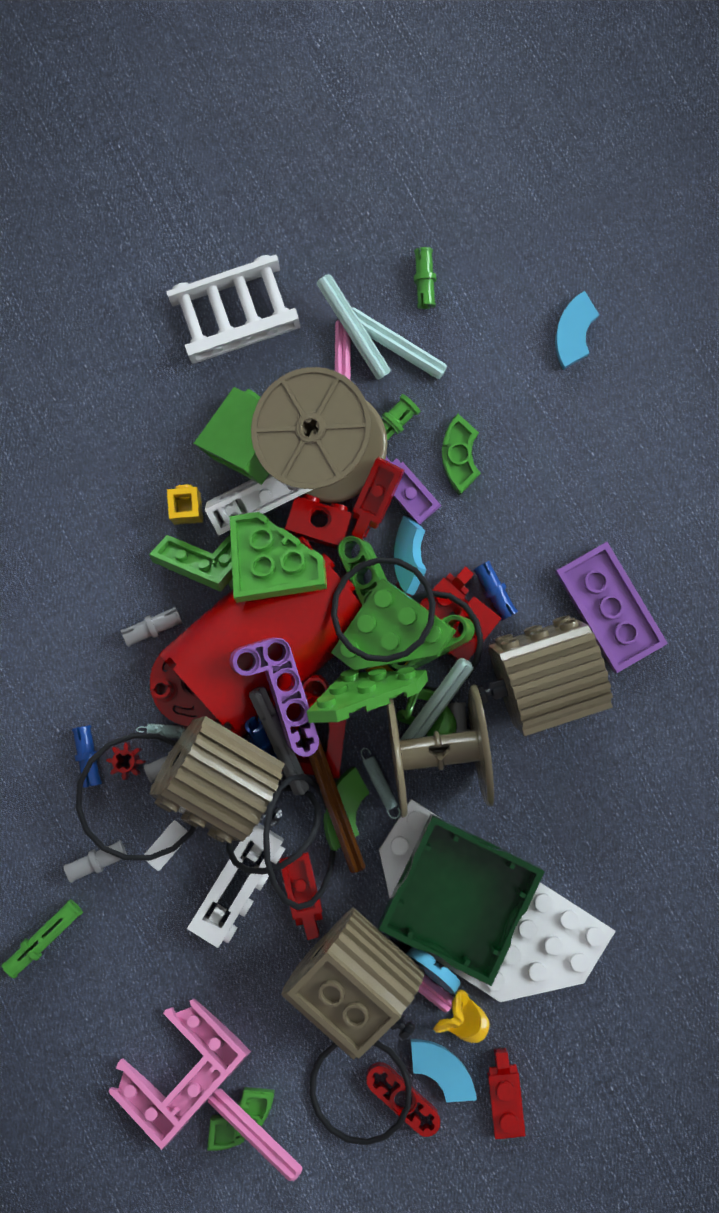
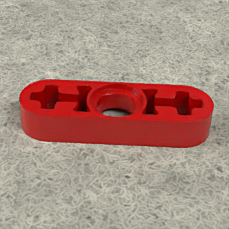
M376 1062L367 1071V1086L380 1100L400 1116L404 1107L398 1106L394 1098L398 1092L405 1091L404 1080L388 1064ZM375 1072L379 1075L383 1072L386 1073V1081L393 1087L389 1096L386 1095L388 1087L383 1082H379L377 1085L374 1083ZM412 1087L411 1108L405 1118V1122L419 1135L430 1137L436 1134L440 1128L438 1110ZM418 1102L421 1103L418 1106L421 1114L426 1117L429 1114L432 1115L433 1124L431 1126L427 1123L423 1126L420 1125V1116L413 1112Z

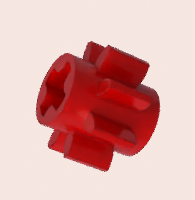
M130 742L124 743L123 750L116 746L112 747L115 754L113 758L106 759V762L112 763L114 767L110 774L113 775L120 772L122 773V780L128 779L129 772L136 776L140 775V771L137 768L139 764L146 763V760L140 759L138 755L142 749L130 750ZM122 755L131 756L129 760L131 767H122L121 764L124 761L121 757Z

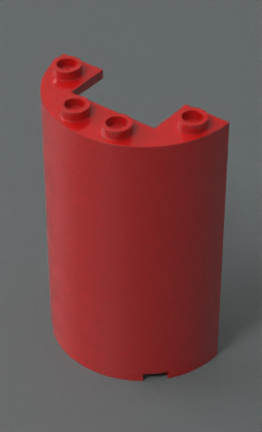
M302 535L298 537L302 544L313 550L310 543ZM325 553L322 556L325 560L327 589L238 603L233 597L232 589L158 654L217 718L220 724L242 738L248 735L245 729L246 721L253 716H256L258 721V715L250 700L249 692L256 687L264 686L275 709L276 706L265 671L244 676L232 670L229 659L235 649L267 638L276 637L284 639L291 647L302 685L334 657L331 652L340 639L335 632L331 618L333 594L342 577L340 578L333 570L335 564ZM350 580L344 586L338 601L337 617L343 634L362 607L361 601L359 602L353 594L356 588ZM273 643L268 647L267 653L271 660H277L282 656L283 651L280 644ZM244 652L239 655L237 665L241 670H247L252 666L253 658L251 654ZM288 673L281 674L277 678L278 688L286 690L290 687L292 682L291 676Z

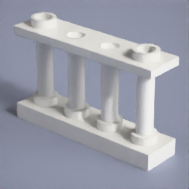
M263 255L256 258L252 263L190 284L179 283L173 286L172 290L166 291L172 307L181 305L192 337L190 343L185 345L192 364L300 328L296 309L289 310L285 308L273 275L274 272L280 271L277 255ZM260 277L263 278L274 309L272 316L263 319L257 316L246 282ZM233 286L236 288L247 320L245 325L236 328L230 326L218 292ZM208 295L219 327L218 334L209 337L203 336L191 300Z

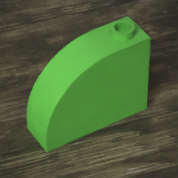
M233 387L193 444L216 462L262 485L269 473L258 460L251 438L252 418L261 397L250 389L242 391Z

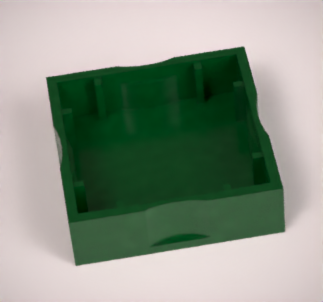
M430 814L378 923V930L418 950L435 954L452 967L492 986L511 946L514 930L519 920L526 913L545 871L486 840Z

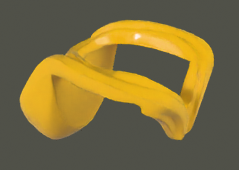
M458 990L452 1000L453 1018L439 1020L433 1030L436 1033L449 1031L463 1041L479 1043L488 1034L490 1027L489 1019L485 1012L469 998L466 991Z

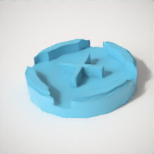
M414 947L407 951L406 955L424 970L426 976L445 990L455 994L461 983L454 973L447 967L442 966L441 968L439 963H435L434 957L426 951L418 950Z

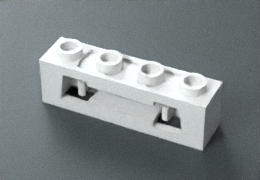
M269 474L262 485L249 480L207 501L205 512L219 536L230 530V516L253 512L264 514L313 489H301L286 485Z
M259 823L255 825L250 836H247L243 842H239L234 851L239 862L242 863L246 857L256 862L262 851H264L263 825ZM270 830V861L277 864L285 851V848L281 846L284 838ZM250 841L254 843L253 847L246 857L243 856L244 851ZM230 859L187 928L219 948L223 941L226 943L230 942L238 928L233 923L239 914L245 917L254 902L249 898L255 888L261 890L269 877L268 874L249 875L228 911L231 914L225 923L220 922L227 909L219 904L209 917L206 915L213 902L217 903L221 899L239 869L232 864ZM264 859L261 862L260 866L256 864L255 867L265 868L266 865Z

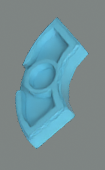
M585 291L577 295L568 304L557 326L555 348L563 370L589 355L586 345V331L589 325L598 318L599 313Z
M403 515L396 535L394 558L401 559L416 567L424 576L427 569L421 559V543L425 530L412 518ZM394 564L397 580L406 594L414 595L420 581L409 570Z
M411 1039L413 1073L423 1074L435 1080L443 1090L446 1103L477 1100L471 1076L465 1065L454 1054L435 1042Z

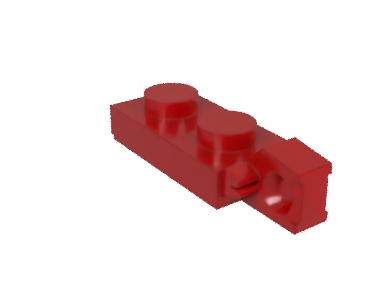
M380 457L375 459L353 508V518L358 521L351 535L363 539L367 537L371 527L374 529L378 528L405 472L404 469Z
M465 566L456 577L449 573L432 591L451 593L463 600L469 592L464 585L473 577L474 573ZM434 597L436 602L435 615L440 619L449 616L458 606L449 599ZM424 598L420 604L429 610L428 598Z
M309 852L303 853L300 858L281 869L288 899L300 904L310 901L318 892ZM288 857L279 859V863H281ZM320 898L313 906L296 910L290 907L296 926L304 925L307 940L318 938L320 934L317 921L323 919Z
M506 1048L494 1049L496 1066L489 1067V1073H487L495 1140L525 1137L519 1072L516 1064L509 1065Z

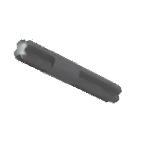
M264 686L254 688L249 692L250 700L277 759L285 763L282 770L286 779L290 775L304 774L295 752L287 745L279 716L267 689ZM304 780L292 781L289 784L294 795H303L310 787L309 783Z

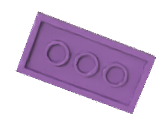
M608 542L555 571L583 621L589 625L594 633L597 645H599L614 673L622 671L668 644Z

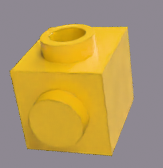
M185 484L178 485L175 489H167L169 520L174 525L203 522L202 498L197 487Z

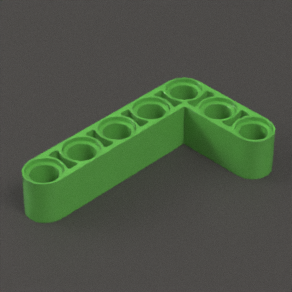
M355 536L345 537L338 546V553L347 573L357 564L377 558L372 546L367 541ZM358 544L360 552L358 556L353 558L351 555L352 548ZM380 563L363 568L350 578L356 588L355 591L362 606L381 578L387 580ZM371 570L372 579L368 584H365L363 580L364 574ZM450 615L441 619L451 627L460 621L464 629L459 637L456 638L453 635L440 656L462 646L473 638L475 628L470 619L459 615ZM440 656L411 660L406 665L398 663L391 666L398 670L404 667L417 669Z

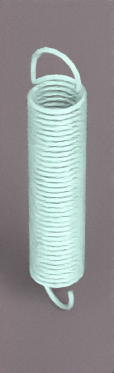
M148 723L147 727L141 726L138 728H147V733L161 734L167 738H180V735L188 726Z
M363 748L361 750L363 763L387 809L388 815L392 819H396L400 816V809L397 808L399 810L397 817H392L388 810L398 804L376 759L373 756L365 760L362 751L367 748Z

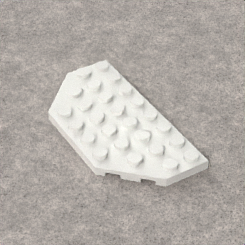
M412 799L407 804V816L404 818L401 815L399 816L379 848L389 898L393 894L430 814L437 816ZM540 882L526 913L519 920L514 930L511 946L492 986L452 967L439 956L430 952L427 953L432 955L436 961L497 1001L504 1002L584 984L616 931Z

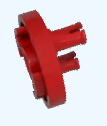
M158 656L150 674V691L159 711L169 720L183 726H189L193 719L204 716L217 722V718L195 694L187 690L181 678ZM177 713L186 714V715H191V716H196V717H189V716H185V715H179V714H177Z

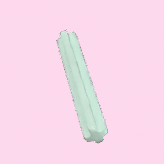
M328 274L317 281V286L375 378L381 379L389 374V366L333 277Z
M352 308L370 338L436 379H440L447 368L445 363L358 309Z
M464 658L457 660L400 740L420 738L426 735L473 671L470 661Z

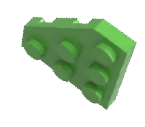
M260 512L230 516L233 597L237 603L327 589L325 560L321 554L314 549H309L298 538L282 527L279 528Z
M381 578L344 632V635L354 647L369 655L389 656L405 651L420 638L428 623L429 610L389 581ZM435 615L434 624L424 643L407 657L388 663L367 661L350 652L341 640L338 641L331 653L350 668L358 671L422 658L440 656L457 630Z
M404 667L398 671H386L384 668L373 669L370 672H358V670L353 669L346 670L340 674L335 682L307 710L309 723L340 722L350 718L349 713L356 712L362 707L368 712L390 704L389 699L396 698L402 693L406 697L419 694L428 682L427 671L415 670L413 667Z

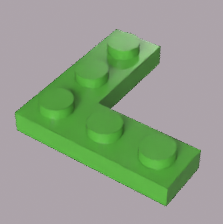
M230 534L213 554L169 535H166L149 554L153 563L220 592L233 578Z

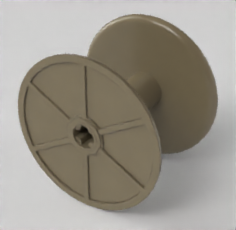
M307 367L281 376L263 393L252 418V444L255 454L265 470L275 479L286 485L301 489H313L305 494L319 498L322 503L342 502L359 495L375 459L378 457L386 459L387 433L379 413L365 400L359 388L351 380L334 370L321 367Z
M473 684L470 686L468 692L471 731L440 735L438 731H434L433 736L400 740L393 699H389L390 704L386 705L401 817L404 818L408 814L404 771L438 767L439 770H443L444 765L475 762L482 798L487 806H493L494 780L491 751L483 704L477 685Z

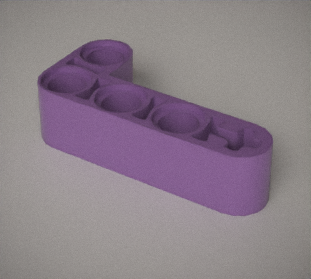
M272 637L235 649L231 653L229 661L232 670L236 673L250 676L265 671L288 747L302 757L314 754L319 746V738L314 723H309L307 710L309 705L288 642L281 638ZM273 643L280 644L283 651L282 656L277 660H271L267 653L268 647ZM244 652H248L253 658L252 666L247 670H241L237 665L239 655ZM283 673H288L292 680L290 687L286 690H280L277 686V678ZM292 703H298L301 708L300 715L296 719H288L286 715L287 707ZM299 726L301 733L309 738L305 742V748L296 744V742L300 741L299 732L294 728L290 729V727Z

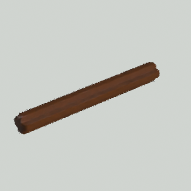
M301 734L304 747H306L305 742L309 740V738ZM319 740L318 749L308 758L351 873H357L365 869V863Z

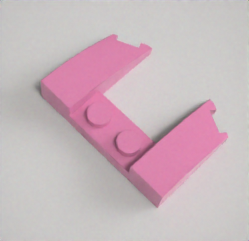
M196 999L189 1001L190 1008L176 1013L173 1007L163 1012L203 1055L201 1060L173 1091L165 1097L124 1058L116 1066V1069L124 1071L119 1088L111 1087L109 1089L110 1095L161 1150L173 1140L189 1122L190 1118L251 1053L235 1034Z

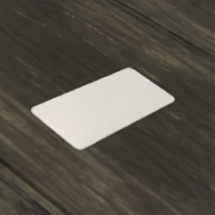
M174 820L144 855H151L173 846L188 831ZM177 850L147 862L157 871H160Z

